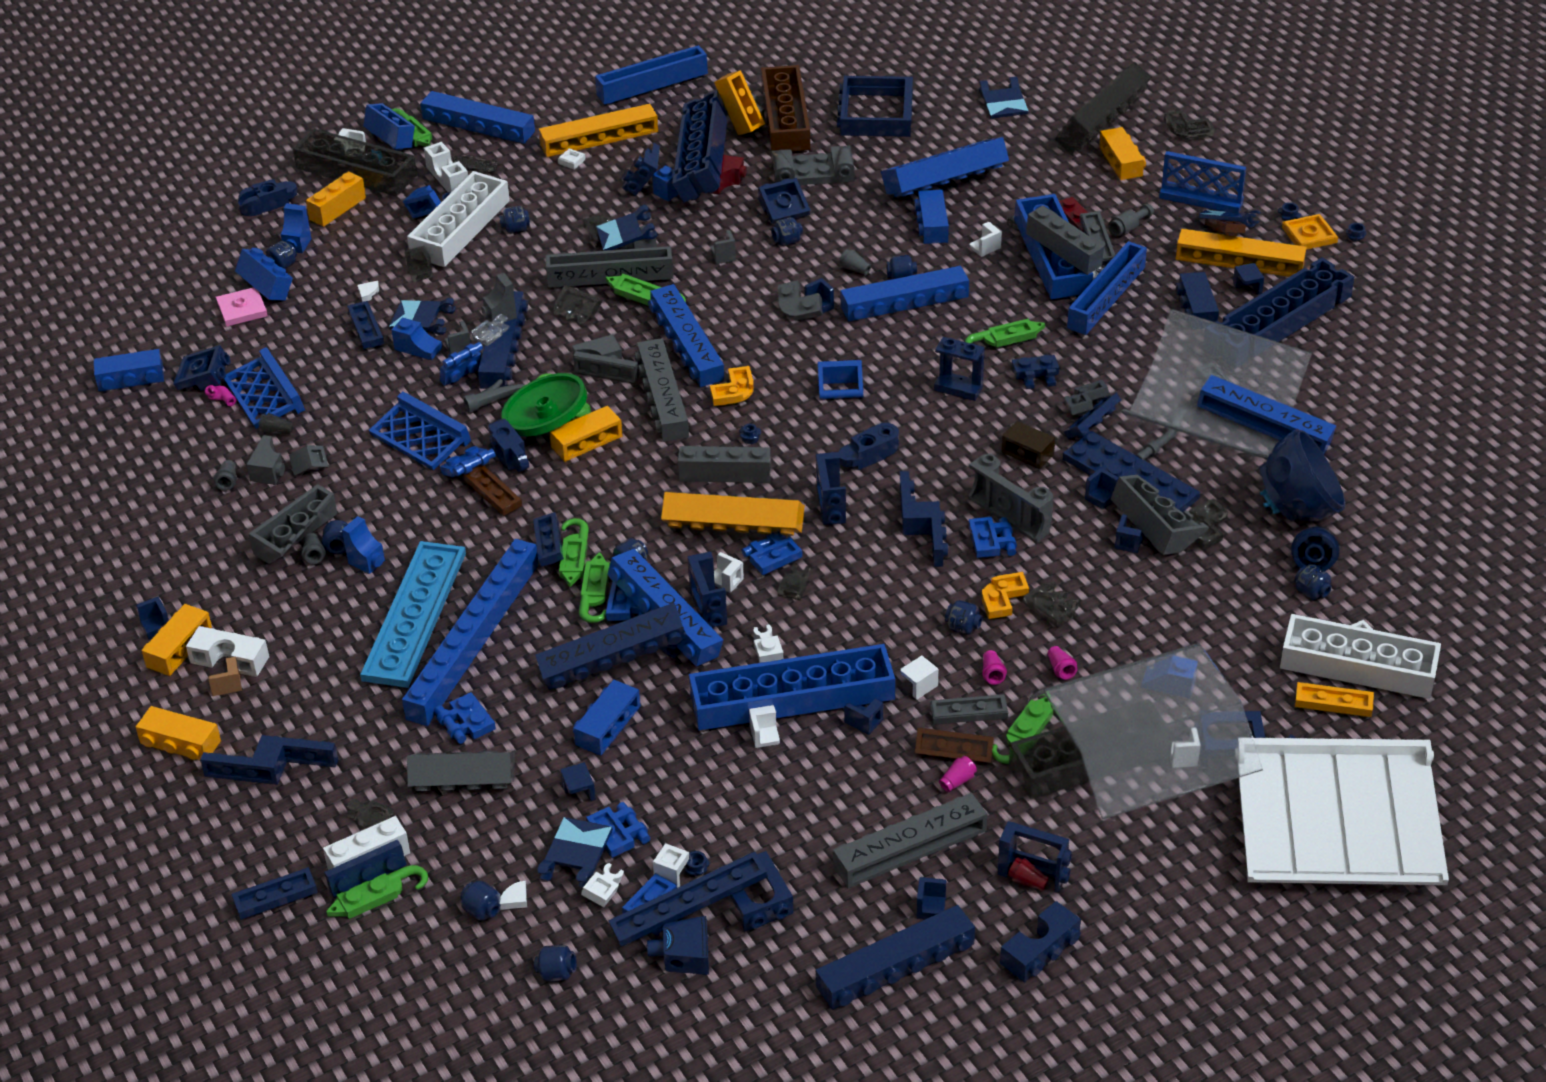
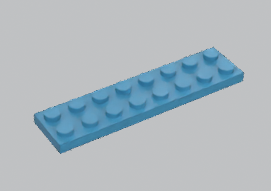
M420 541L360 674L361 681L409 688L466 555L465 547Z

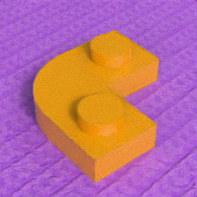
M750 366L729 368L728 377L730 383L710 385L714 406L739 403L752 395L754 383Z
M1023 572L991 578V583L982 589V603L988 619L1011 616L1012 606L1009 598L1029 595V586Z

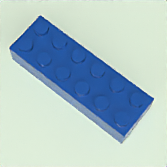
M1000 137L983 140L880 172L886 194H894V197L913 194L914 191L926 190L934 185L946 184L950 180L968 177L967 175L979 174L987 169L1002 167V163L1009 161L1004 138Z
M1056 194L1017 199L1015 202L1014 220L1050 299L1080 295L1093 281V272L1088 275L1026 234L1028 214L1042 205L1056 212L1058 216L1069 222Z

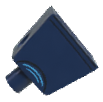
M706 916L665 923L663 925V939L647 940L648 957L664 956L665 970L668 972L709 975Z

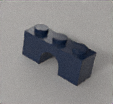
M1055 901L1038 916L1037 933L1043 938L1031 939L1019 931L1001 946L1000 964L1025 983L1030 977L1037 976L1049 961L1056 960L1062 950L1068 945H1073L1078 941L1081 935V919L1058 901Z

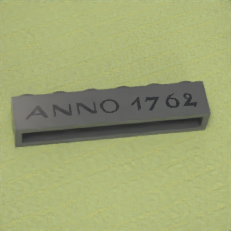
M671 246L546 255L548 287L602 285L607 283L606 277L622 276V274L643 281L673 279Z
M663 338L637 342L638 351L634 352L635 362L640 364L638 365L640 378H643L644 392L648 391L646 392L648 405H652L650 406L652 419H656L654 421L656 433L661 434L663 442L689 438L687 415Z
M972 793L957 797L953 801L935 806L921 814L913 815L904 821L889 825L875 833L864 835L862 838L848 844L840 845L838 848L833 849V867L847 888H851L987 831L988 814Z

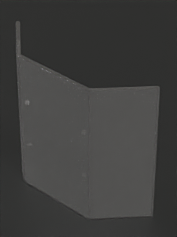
M1171 309L1152 366L1130 411L1123 409L1122 413L1129 419L1265 463L1269 454L1280 440L1198 407L1200 391L1210 375H1214L1293 408L1312 353Z
M1200 643L1051 686L1029 696L1030 700L1044 696L1047 697L1080 750L1102 819L1263 770L1242 702Z

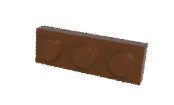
M1205 218V225L1210 226L1211 230L1218 231V233H1223L1226 236H1238V233H1245L1246 225L1243 223Z
M484 465L474 468L472 472L466 475L464 474L465 482L503 516L522 506V499Z
M918 727L915 753L950 758L966 756L973 761L991 763L994 737Z

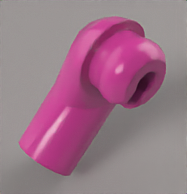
M209 385L205 389V394L211 400L224 401L228 406H233L236 403V398L224 386Z

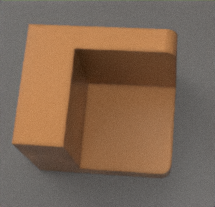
M236 656L226 658L228 672L208 677L213 696L242 691Z

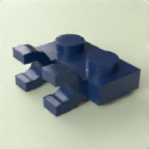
M1055 355L1023 357L1012 360L1014 375L1016 379H1023L1026 389L1035 388L1033 378L1041 376L1045 377L1047 387L1056 386L1054 375L1059 374V365Z

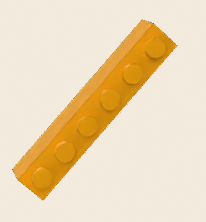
M651 104L543 127L539 128L540 145L546 157L563 154L569 148L577 151L657 133L658 117Z
M1181 229L1177 242L1176 260L1234 269L1235 266L1255 263L1261 273L1290 277L1303 269L1307 247Z
M664 492L661 520L666 522L668 527L682 528V525H689L691 529L704 530V527H713L712 529L715 531H726L727 528H734L736 532L749 533V530H757V533L771 534V531H779L781 535L794 536V533H802L805 505L799 500Z

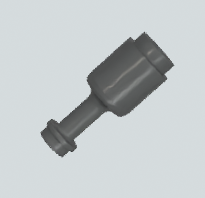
M1144 204L1137 212L1127 210L1117 215L1108 224L1109 232L1115 237H1122L1139 226L1140 219L1143 217L1150 218L1154 214L1153 206Z

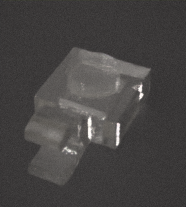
M499 314L492 322L485 320L471 331L472 338L489 346L502 336L503 332L509 329V326L504 323L508 318Z

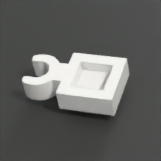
M766 625L767 631L764 633L759 632L758 628L754 627V648L759 663L784 659L778 636H772V627Z
M610 863L604 866L602 875L595 872L583 887L581 895L602 907H605L617 892L624 872L620 870L617 874L610 873L612 865Z

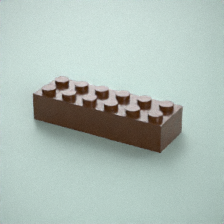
M799 65L761 67L762 93L771 151L791 150L801 152L811 150L810 126Z

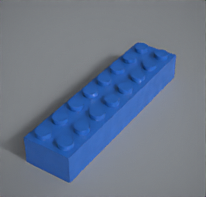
M885 644L689 674L690 696L698 730L749 723V709L771 705L775 707L776 718L844 708L847 703L857 706L870 704L874 699L881 702L895 700V676Z

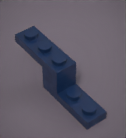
M900 471L903 535L931 534L934 567H943V558L948 557V543H943V541H946V527H942V525H945V511H940L939 501L916 502L915 496H911V494H914V480H910L909 471Z
M261 735L253 757L203 752L200 761L205 777L278 785L287 762L336 767L338 755L335 743Z

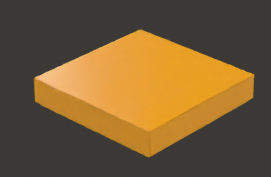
M1320 214L1282 222V229L1291 241L1297 246L1307 247L1306 250L1338 243V236Z

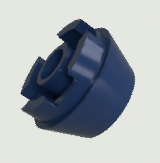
M1318 526L1307 528L1298 533L1291 545L1292 557L1300 568L1316 565L1326 571L1335 564L1340 552L1337 539L1328 530Z

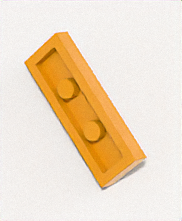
M1297 682L1295 707L1372 717L1374 692Z

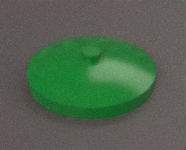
M569 373L547 375L517 390L505 403L501 417L510 423L519 436L541 435L561 427L574 418L586 403L587 389L583 381L576 375Z

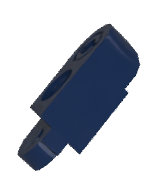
M272 179L243 189L238 196L240 213L244 216H256L283 207L286 203L289 204V199L294 198L298 193L296 183L292 181L276 183Z
M503 418L489 424L488 429L491 434L490 445L496 457L509 471L516 469L518 472L529 469L524 441L510 423Z
M880 423L851 437V443L841 447L839 450L840 465L844 467H855L858 465V470L887 459V456L894 454L898 449L899 429L891 423Z

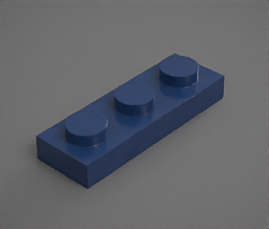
M368 301L347 305L348 313L363 349L383 345L382 333Z
M1114 393L1102 398L1093 406L1094 409L1088 410L1086 414L1082 415L1064 431L1068 439L1076 436L1082 438L1090 432V427H1094L1103 421L1102 416H1106L1116 409L1115 405L1121 401L1119 395Z
M553 512L533 519L538 560L541 567L563 560L559 521L556 513Z
M395 840L324 873L330 893L335 898L341 892H346L350 888L370 881L384 873H391L407 864L402 846L398 840Z
M307 867L231 895L241 920L318 893L310 869Z

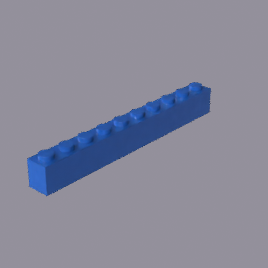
M514 539L403 697L402 702L406 720L428 726L436 715L434 709L444 704L538 567L536 544Z

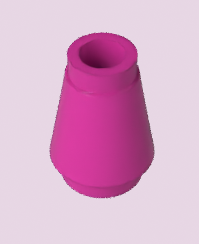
M1053 646L1048 650L1047 656L1057 677L1067 680L1077 673V662L1074 658L1058 646Z
M989 650L983 654L982 675L984 680L992 685L1000 684L1005 680L1007 669L997 653Z
M966 756L956 758L939 780V784L946 792H950L974 778L977 768Z

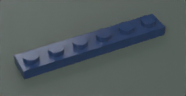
M752 852L608 920L610 927L622 947L662 928L665 923L675 922L767 878V871L757 853Z

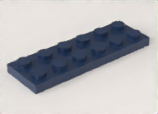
M1093 431L1063 452L1064 461L1090 476L1100 468L1105 469L1118 478L1121 476L1139 475L1159 490V496L1173 500L1175 502L1174 507L1181 512L1187 510L1200 499V491Z

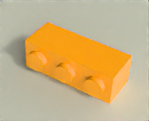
M741 70L729 73L714 81L738 135L752 132L765 124Z
M1119 127L1100 131L1099 148L1119 179L1125 180L1143 176V170L1146 167L1145 157L1140 154L1137 145H1134L1130 135L1126 133L1124 128Z
M348 171L308 198L306 205L309 220L324 227L364 200L366 195L363 178Z
M608 405L550 431L551 448L564 462L623 437L621 419Z
M184 604L141 650L146 668L171 676L188 657L186 646L199 626L212 628L209 612Z
M150 706L136 725L140 744L146 747L161 749L168 753L186 756L193 760H200L203 752L213 753L221 742L217 724Z

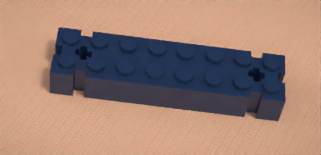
M718 90L705 94L699 100L696 98L683 104L682 112L684 115L681 118L674 168L676 174L673 175L672 182L683 202L696 200L700 197V193H712L720 187L727 127L726 116L728 112Z
M1321 257L1310 265V270L1303 268L1224 316L1222 323L1216 321L1206 327L1203 349L1214 356H1223L1222 361L1236 369L1246 363L1248 357L1254 358L1333 309L1335 304H1341L1352 296L1355 276L1343 269L1337 271L1334 269L1335 264Z

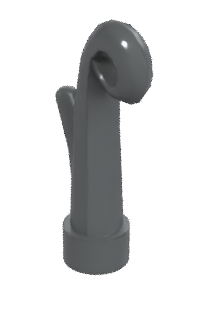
M499 379L494 385L480 393L463 396L465 408L468 413L477 411L480 407L512 396L525 384L500 387L503 380Z

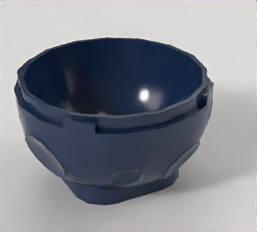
M1297 428L1286 435L1275 445L1267 458V462L1259 466L1270 499L1290 522H1294L1297 519L1320 521L1345 509L1346 501L1343 490L1333 469L1320 448L1305 431Z

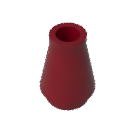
M1017 857L1008 872L1012 882L1040 891L1044 890L1050 878L1044 875L1026 858L1022 860Z

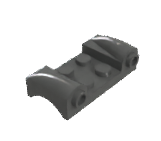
M850 145L831 147V153L800 154L792 156L791 150L771 151L775 183L797 178L800 185L855 181V168Z
M984 454L970 463L969 468L974 471L975 480L968 495L969 500L999 519L1002 517L1007 518L1013 528L1036 543L1050 534L1053 514V494L1046 487H1036L1026 492L1008 481L1005 477L1000 476V460L992 454Z

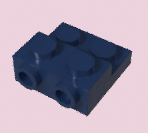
M653 142L649 148L646 147L643 150L641 156L638 155L635 158L630 170L626 169L622 176V189L637 196L658 169L659 145Z
M797 178L784 179L773 184H764L758 189L757 197L763 211L767 212L772 224L789 217L796 219L810 215L811 210Z
M220 345L183 356L173 383L177 390L197 385L202 391L209 385H220L221 379L226 377L225 368L231 362L230 356Z

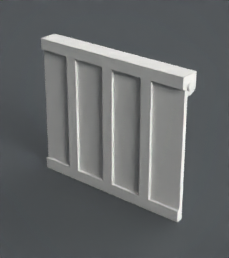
M1237 739L1234 756L1238 766L1247 882L1448 885V871L1431 769L1434 752L1431 748L1430 740Z

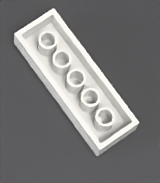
M473 171L407 236L410 257L445 267L510 201L508 182Z
M1291 614L1283 646L1280 669L1430 699L1441 643Z

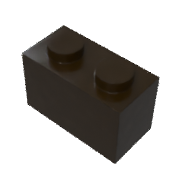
M1016 421L1002 435L1001 452L1035 468L1041 469L1054 455L1055 437L1019 421Z

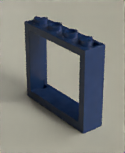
M844 76L843 84H840L837 116V128H840V136L911 137L913 77ZM849 95L904 96L903 118L848 117Z

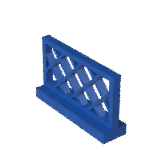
M1166 151L1159 198L1224 212L1239 213L1244 201L1243 190L1246 167ZM1169 160H1177L1181 165L1174 168L1169 163ZM1194 163L1201 169L1194 172L1188 165ZM1214 167L1221 173L1214 176L1208 169ZM1183 168L1189 174V176L1184 179L1178 173V171ZM1231 171L1239 172L1240 178L1234 180L1228 173ZM1203 172L1209 178V180L1204 183L1198 177V175ZM1174 175L1179 182H1170L1168 177ZM1223 176L1229 182V184H1227L1224 187L1218 181V179ZM1194 179L1199 186H1190L1187 181ZM1213 182L1219 190H1209L1207 185ZM1233 186L1238 195L1229 194L1227 189Z
M267 347L259 350L261 357L227 373L224 381L255 429L294 409L297 414L305 411L299 394ZM262 366L259 372H252L254 368ZM237 377H242L240 382L231 381ZM248 377L255 378L253 383H246ZM262 378L269 379L267 384H259ZM243 388L250 389L247 394H240ZM256 389L263 390L261 395H254ZM270 390L277 391L275 396H267ZM250 400L258 401L255 406H248ZM264 402H271L269 407H262ZM278 403H287L281 408H275ZM258 413H266L265 416L257 420L255 419Z
M404 391L397 396L399 402L369 429L370 435L433 471L460 445L466 447L471 442L465 425ZM400 411L406 414V417L394 419V416ZM411 422H421V426L410 428ZM406 423V429L394 431V425ZM390 426L391 428L389 432H379L383 427ZM426 431H437V435L426 437ZM422 432V438L410 439V434ZM406 435L405 441H395V437ZM442 440H454L449 445L442 446L441 444ZM438 441V447L426 449V443ZM422 444L421 450L412 451L410 449V446ZM438 453V456L433 461L426 459V455Z

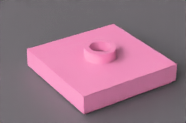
M254 287L216 297L226 327L268 316L260 293Z

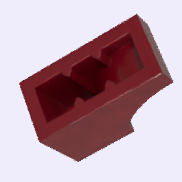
M723 155L720 187L711 194L719 195L724 188L740 184L741 179L745 178L747 167L744 166V157Z

